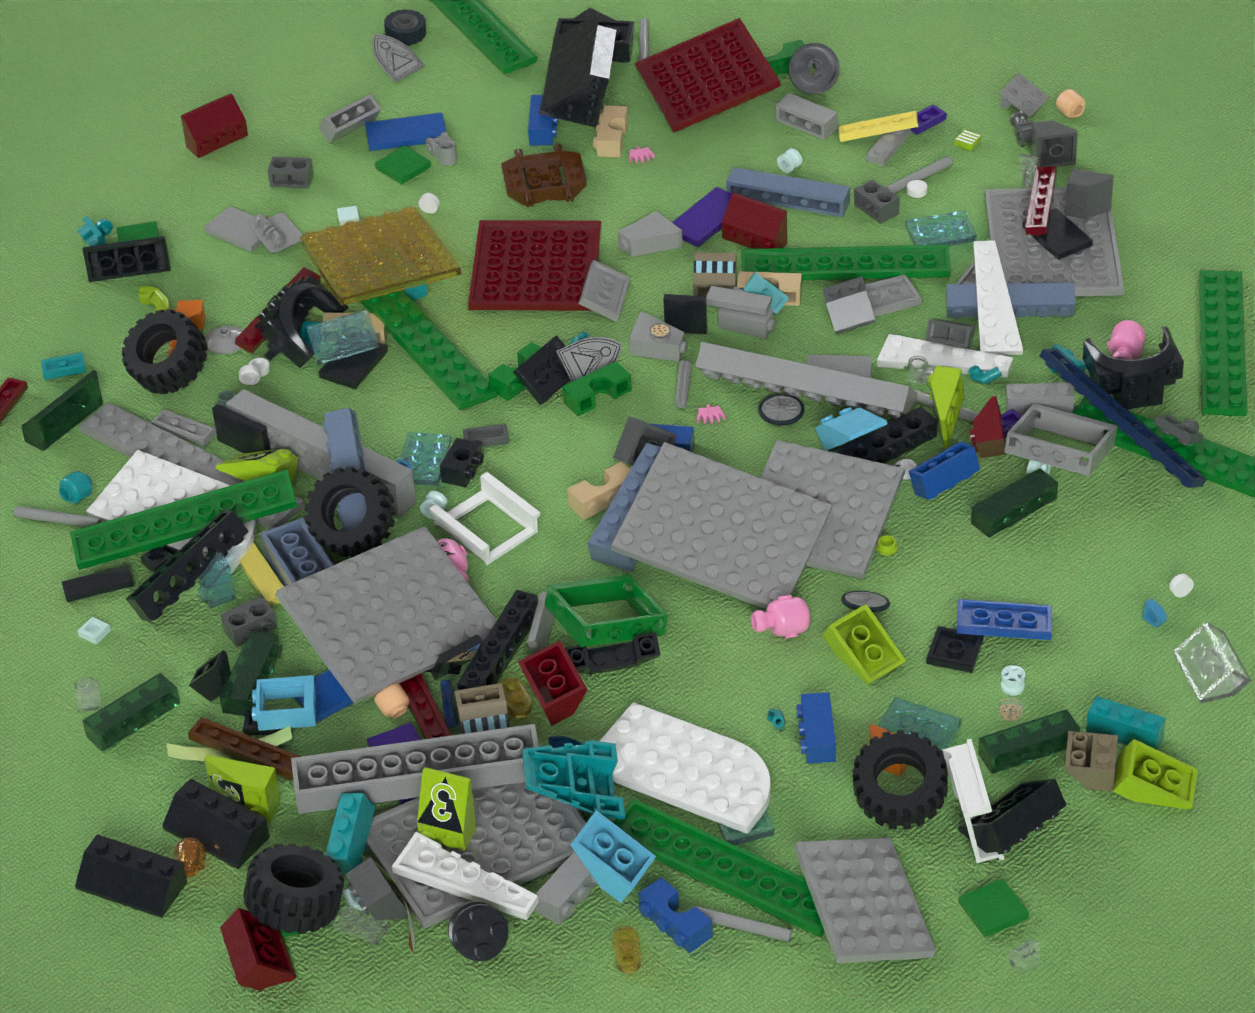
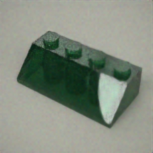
M93 370L22 424L25 442L45 451L103 405L97 371Z

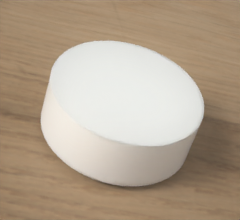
M921 180L910 181L907 184V194L913 198H921L927 194V184Z
M425 193L421 196L418 204L422 211L432 214L437 211L440 201L435 195Z
M255 358L248 364L260 369V377L270 372L269 361L265 358Z
M254 365L241 367L239 370L240 382L245 385L258 383L260 381V369Z
M910 459L897 461L895 465L899 464L900 467L905 468L903 480H909L910 475L908 471L917 467V464Z
M1179 574L1172 579L1169 589L1176 597H1184L1192 591L1194 582L1187 574Z

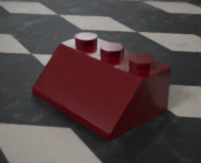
M231 93L181 115L186 148L197 158L248 136L246 119Z
M733 193L722 220V238L751 249L784 248L788 243L787 211Z
M992 396L973 420L974 428L970 429L971 442L975 452H979L980 458L1007 454L1004 453L1006 444L997 396Z
M559 640L518 661L551 726L573 716L588 689L562 642Z
M237 908L220 929L238 984L261 990L294 980L296 974L280 929L278 931L271 929L269 925L261 924L258 918H254L249 911Z

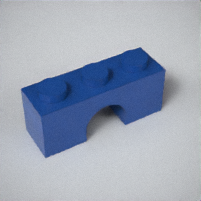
M662 877L638 893L640 913L645 918H650L661 932H666L678 947H683L688 953H691L713 937L712 920L694 906L689 911L683 913L674 912L679 909L678 891Z

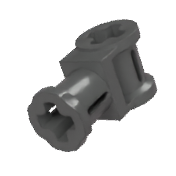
M1023 111L1015 112L1010 117V123L1015 127V136L1019 146L1032 142V123L1034 122L1032 120L1028 121L1027 115Z

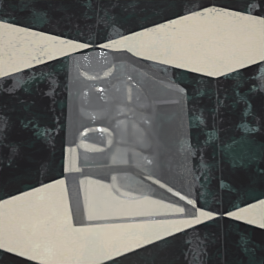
M1207 621L1173 651L1201 703L1235 696L1252 681L1225 632Z

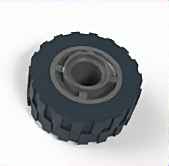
M396 10L387 15L384 20L385 35L397 39L407 46L417 44L425 38L426 19L422 14L414 10Z

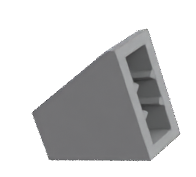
M656 211L619 230L618 246L631 257L677 249L683 246L682 230Z
M738 287L733 288V290L743 291ZM722 307L718 311L719 328L766 339L776 326V320L771 308H769L766 315Z
M640 312L629 338L630 355L680 362L682 355L686 354L688 347L683 331L644 312ZM664 324L669 327V332L664 336H656L651 333V328L655 325Z

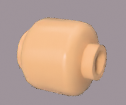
M1068 89L1059 94L1056 100V107L1067 118H1075L1084 112L1085 100L1075 90Z
M398 683L388 686L383 691L377 693L374 698V702L385 717H392L393 719L407 712V706L410 701L402 686Z

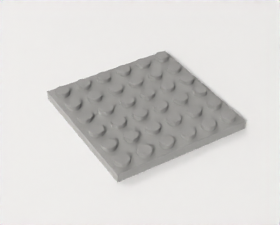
M776 440L761 478L832 505V510L806 566L864 579L877 547L878 539L881 537L905 475V468Z

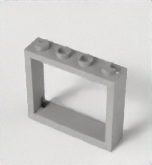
M1034 403L1008 431L1004 453L1090 476L1114 447L1118 426ZM1036 411L1041 412L1040 417L1036 416ZM1034 428L1092 443L1096 446L1090 453L1027 435ZM1082 457L1089 458L1087 462L1082 461Z

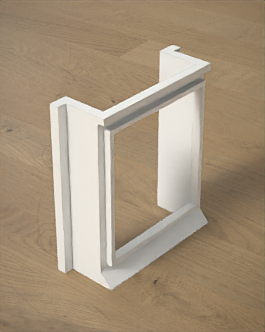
M486 472L480 476V492L448 512H445L436 504L429 508V512L433 514L434 526L439 525L480 557L486 565H489L538 533L537 518L541 514L524 499ZM487 500L525 528L490 552L488 544L457 521V519Z
M968 739L966 744L943 749L953 792L961 805L976 863L998 857L999 861L1004 860L1003 854L999 855L997 852L986 853L977 846L970 820L972 817L992 812L972 739Z

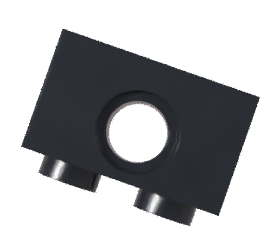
M456 438L440 464L441 482L467 487L470 480L474 479L476 469L479 465H482L484 460L481 443Z

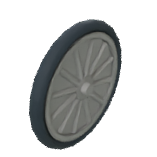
M787 394L769 396L760 403L758 408L761 418L773 425L795 423L801 419L805 411L803 403L798 398Z
M851 591L843 594L841 597V602L853 610L867 604L872 612H881L890 606L888 598L870 591Z

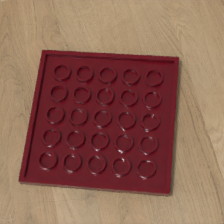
M740 18L635 63L638 73L673 133L781 86L778 77Z
M479 220L468 301L469 310L592 311L578 303L590 265L593 260L599 261L602 222Z

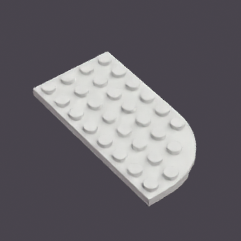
M137 450L86 512L88 516L101 518V522H106L230 485ZM255 520L243 523L249 531L243 536L244 540L237 546H232L227 551L228 555L222 560L216 561L212 565L213 567L230 574L233 573L240 564V560L253 544ZM222 532L219 535L220 542L224 539ZM192 538L168 545L180 550ZM206 546L203 549L204 557H206L208 553Z
M633 702L600 740L601 742L616 743L618 762L612 774L613 782L748 834L769 804L771 782L766 764L754 750L734 739Z

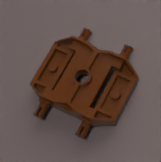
M559 143L558 147L557 144L553 147L555 152L523 156L522 149H519V153L518 149L514 151L515 157L501 163L507 196L522 205H526L528 208L529 204L533 207L534 204L546 200H566L569 202L570 199L572 202L587 186L580 153L562 151V145ZM561 166L563 169L566 185H563L559 170V167ZM523 171H525L529 190H527Z

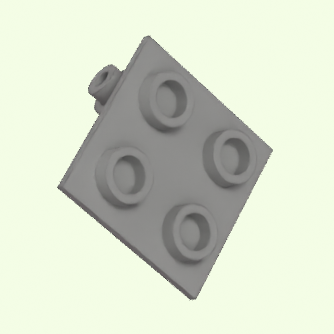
M1020 73L999 93L1002 96L1000 99L1001 107L1008 108L1013 104L1020 111L1026 113L1029 118L1049 98V96Z
M284 212L269 218L266 215L258 214L255 218L256 223L249 226L271 254L306 240Z

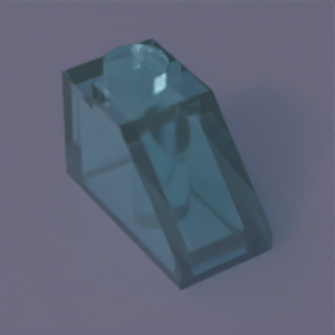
M221 552L217 553L199 577L200 588L197 589L201 601H206L210 608L236 599L230 565Z

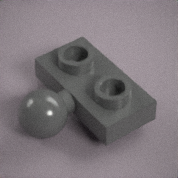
M1169 414L1159 415L1155 419L1154 424L1159 426L1163 433L1174 435L1184 445L1189 446L1190 444L1200 443L1203 438V434L1199 433L1198 422L1193 419L1181 422Z

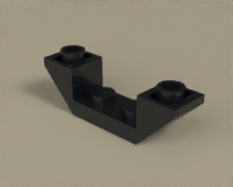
M656 633L633 636L632 642L587 649V646L580 647L579 645L565 648L578 673L589 675L637 667L661 655Z

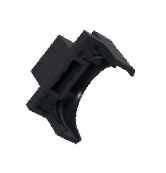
M311 275L305 280L300 278L289 287L284 285L277 293L278 297L274 295L268 301L267 308H264L257 316L259 321L255 327L269 341L267 345L269 350L264 356L270 361L282 352L295 365L301 368L315 354L297 331L308 316V311L315 306L324 313H343L349 307Z
M1162 326L1163 341L1159 343L1161 352L1144 359L1125 360L1114 358L1102 353L1091 338L1084 340L1083 361L1090 374V378L1108 394H1113L1115 400L1127 410L1163 404L1164 386L1175 384L1176 379H1182L1184 361L1168 327Z

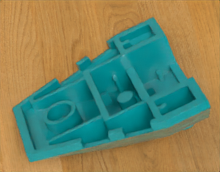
M591 740L585 741L584 745L573 746L572 743H566L564 747L552 748L549 745L523 749L522 757L526 789L591 815L597 810L605 817L625 818L623 798L615 797L612 776L618 762L616 743Z

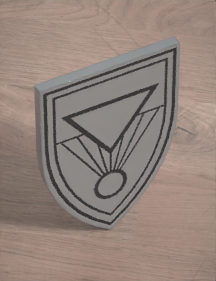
M374 34L372 41L374 57L380 67L395 83L425 67L424 63L411 49L399 40L386 35Z
M589 337L572 343L556 352L571 382L616 362L621 352L622 343L605 337Z

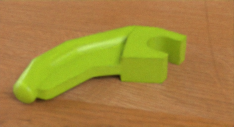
M151 286L139 287L140 303L151 304L155 306L156 311L164 310L166 312L167 309H170V301L160 289Z

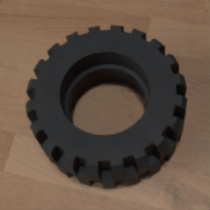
M167 309L166 312L164 310H157L155 314L149 313L145 315L144 319H139L136 322L137 325L134 328H130L128 331L129 336L124 339L123 344L125 347H122L123 365L126 367L129 375L144 389L155 394H168L169 391L171 393L177 392L179 388L187 387L191 380L194 381L198 377L197 373L202 371L204 367L203 361H206L207 358L205 351L208 349L205 336L181 312ZM177 340L176 346L169 357L153 364L154 356L159 348L169 341Z
M340 467L334 469V474L327 472L323 475L324 479L321 482L317 480L314 483L316 488L313 492L309 491L307 498L310 500L309 503H305L304 510L308 512V515H305L304 518L305 523L310 526L308 527L310 535L315 537V541L340 556L347 557L350 555L354 557L371 550L373 547L382 545L380 541L383 538L387 539L391 533L388 532L389 527H394L395 520L392 519V515L396 514V507L391 505L394 503V499L388 492L389 489L378 478L363 469L357 470L354 467H346V470ZM361 493L365 496L367 503L364 519L352 530L345 532L337 530L334 524L336 506L347 495Z
M897 730V734H891L890 731L883 732V737L878 738L875 736L870 739V746L865 744L860 749V755L855 758L853 788L857 804L860 808H864V814L869 819L875 817V823L881 826L884 823L889 824L890 829H897V826L911 829V824L914 823L917 826L925 824L926 817L932 819L936 815V809L942 808L944 797H947L948 770L945 758L941 756V750L937 745L931 746V740L926 736L922 739L919 738V733L911 731L910 734H904V730ZM907 764L921 772L924 776V782L913 793L900 796L887 793L877 784V777L885 768L891 765Z
M278 844L274 848L268 847L262 852L260 851L250 861L243 894L244 903L254 918H258V921L263 925H269L271 929L276 931L278 929L284 930V933L290 934L292 932H298V934H305L307 931L315 932L321 927H326L336 918L344 887V875L338 864L334 863L330 856L323 855V852L318 849L312 850L309 846L305 845L301 847L296 846V844H289L288 846Z

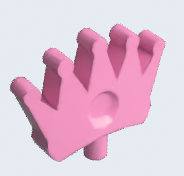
M637 146L636 149H630L629 162H632V159H634L635 163H638L639 159L641 163H644V158L647 161H650V157L655 158V154L649 147L640 149Z
M707 404L706 408L698 409L697 423H700L701 419L704 424L707 423V419L710 421V424H713L714 419L719 423L720 417L725 420L726 416L719 406L711 407L710 404Z

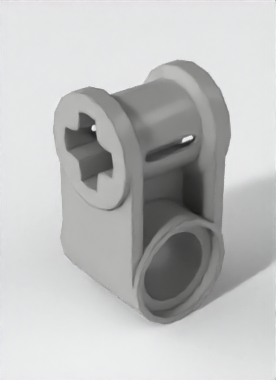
M446 132L441 133V136L426 139L429 153L440 164L451 166L457 162L455 142Z

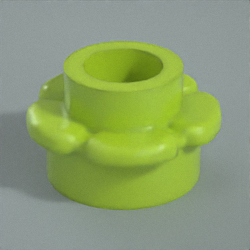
M890 535L881 536L878 539L876 550L880 551V554L884 556L896 553L898 550L896 539Z

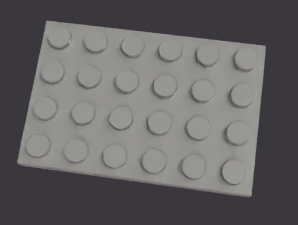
M891 838L796 842L794 850L836 963L934 957L935 947Z

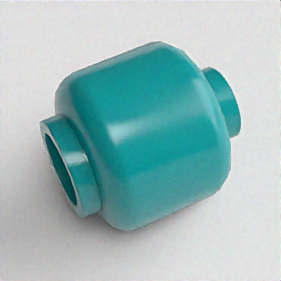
M74 471L60 481L59 494L66 502L79 503L92 493L91 478L80 471Z

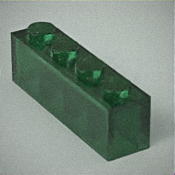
M1039 468L1015 483H1011L1001 491L994 493L987 499L975 504L972 507L971 524L990 538L1056 500L1058 482Z
M251 630L220 694L223 713L245 716L246 711H252V707H256V704H253L252 690L256 689L257 680L268 679L269 675L273 674L275 662L282 654V645L279 644L278 634Z
M162 673L157 674L82 720L86 737L102 752L179 705L180 700L177 687Z
M1065 709L980 737L978 755L991 774L1005 771L1009 768L1066 750L1068 731L1080 732V727L1069 711Z

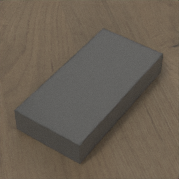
M506 424L463 429L464 439L479 442L481 447L509 444Z

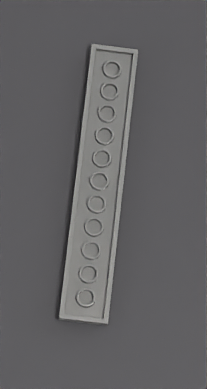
M110 402L79 425L81 433L130 458L137 450H140L230 486L245 482L217 470L216 465L224 462L219 457ZM295 496L298 507L258 518L255 521L268 529L279 527L304 507L303 500Z

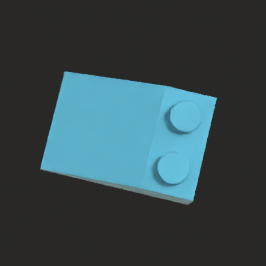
M849 407L840 411V416L837 418L830 415L821 419L822 424L816 426L815 429L824 450L828 451L888 423L885 419L862 408L852 411V408Z
M597 810L570 844L600 888L620 903L633 890L656 857Z

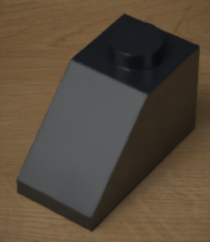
M222 650L200 666L189 684L192 689L210 702L217 697L222 698L229 690L228 683L232 675L227 652Z

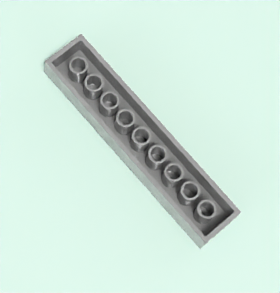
M701 342L695 366L701 370V374L706 375L710 379L719 380V377L727 380V382L737 385L741 381L747 384L748 387L760 389V386H762L767 391L780 393L783 390L788 395L797 398L804 395V397H808L809 400L821 402L824 399L830 405L842 407V404L851 407L852 410L865 408L879 416L887 413L894 419L913 411L917 392L909 386Z
M244 389L226 403L227 409L267 427L270 450L288 449L292 454L299 456L297 468L302 472H306L319 480H323V475L327 472L331 473L330 464H332V458L328 454L326 443L329 442L328 434L324 432L322 426ZM362 446L366 471L387 486L388 492L394 499V503L391 505L396 507V514L394 516L400 518L416 503L412 469Z
M535 724L291 758L298 814L337 809L341 793H363L372 804L420 797L424 767L470 778L472 789L525 782L522 751L524 748L539 747Z

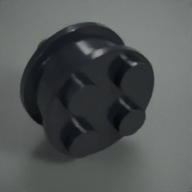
M472 901L461 905L452 914L448 924V936L452 946L467 959L487 961L497 956L505 947L508 940V925L501 912L493 906L481 901Z

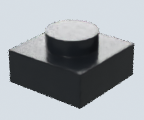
M158 547L141 556V561L151 571L156 572L172 555L163 548Z

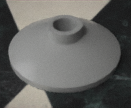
M230 325L220 326L211 330L205 336L208 350L216 354H230L240 350L241 347L235 345V339L243 330Z

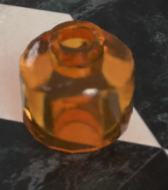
M184 838L174 847L173 859L183 862L186 877H193L205 868L206 847L196 838Z

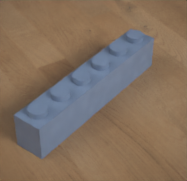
M733 167L726 181L727 192L731 194L736 193L774 206L844 217L850 204L849 186Z
M1074 282L1006 284L1014 316L1067 317L1075 313ZM947 284V317L978 318L976 284Z
M348 407L324 413L323 429L328 434L329 442L326 443L328 454L332 458V464H330L331 473L334 474V469L340 467L346 470V467H354L357 470L363 469L366 471L356 412ZM353 493L347 495L339 502L340 506L337 507V512L343 523L341 532L354 529L365 517L367 510L365 496L361 493Z

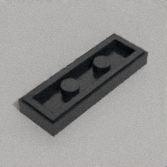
M128 565L62 581L66 601L70 602L132 587L134 583Z

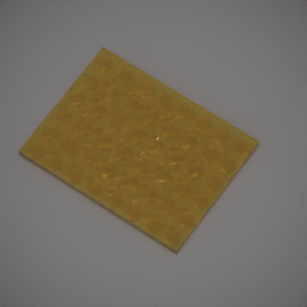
M405 207L401 211L386 212L382 216H370L362 221H350L342 226H330L322 231H310L305 233V235L299 236L301 245L341 306L462 275L459 264L416 207Z

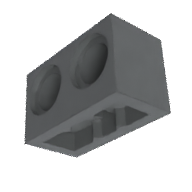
M272 157L268 168L270 187L309 189L313 177L312 159Z
M873 179L854 189V205L880 224L899 214L900 198Z
M935 318L929 319L925 341L969 348L972 347L975 326Z
M262 596L220 614L223 631L236 647L277 628L275 613Z

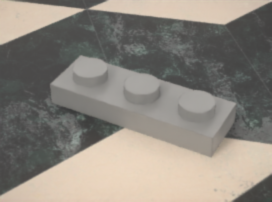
M911 128L884 133L866 154V161L885 166L911 135Z

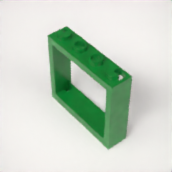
M630 574L547 585L544 606L580 647L632 640L633 636L656 633L657 636L665 635L668 614ZM626 600L640 616L586 624L572 607Z

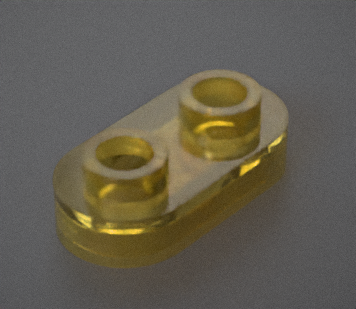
M516 678L503 680L501 683L507 710L510 715L518 718L529 715L532 711V702L522 682Z
M631 927L617 929L613 934L616 967L623 973H633L641 966L638 933Z

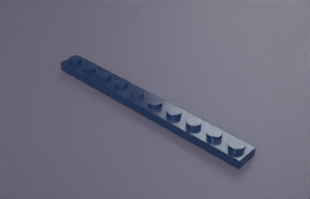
M1057 348L1042 350L1039 356L1048 367L1055 369L1064 381L1071 383L1075 387L1076 392L1088 398L1092 406L1104 412V416L1107 419L1114 421L1122 432L1129 434L1138 446L1145 448L1153 459L1161 462L1165 466L1166 471L1180 479L1182 485L1187 488L1202 487L1207 480L1063 353Z

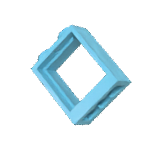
M314 675L257 680L256 689L252 690L253 704H256V707H252V719L257 721L259 731L284 729L288 726L291 728L316 726V686ZM304 697V708L265 711V700Z

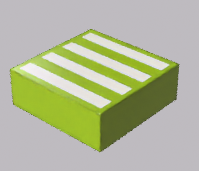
M964 129L955 138L954 145L972 151L981 142L982 135Z

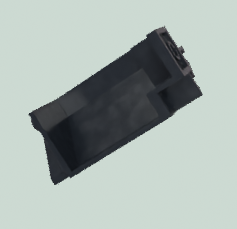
M599 14L593 16V19L585 23L582 22L570 28L569 31L562 35L560 33L554 36L539 110L540 115L591 127L597 126L610 77L616 29L598 25Z

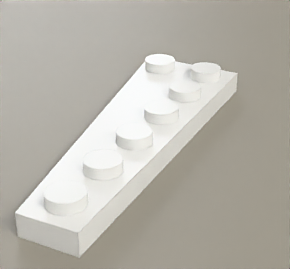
M974 241L980 351L997 355H1023V346L995 241Z
M889 334L878 356L877 367L904 369V366L916 367V370L925 371V368H935L937 365L962 369V374H969V369L976 365L986 372L998 367L1002 374L1001 377L1008 378L1013 365V357Z
M415 832L392 865L394 874L471 901L488 903L499 911L524 920H528L539 903L538 895L511 881L505 880L494 872L488 873L482 870L480 865L473 861L469 863L461 859L460 854L441 848V844L418 832Z

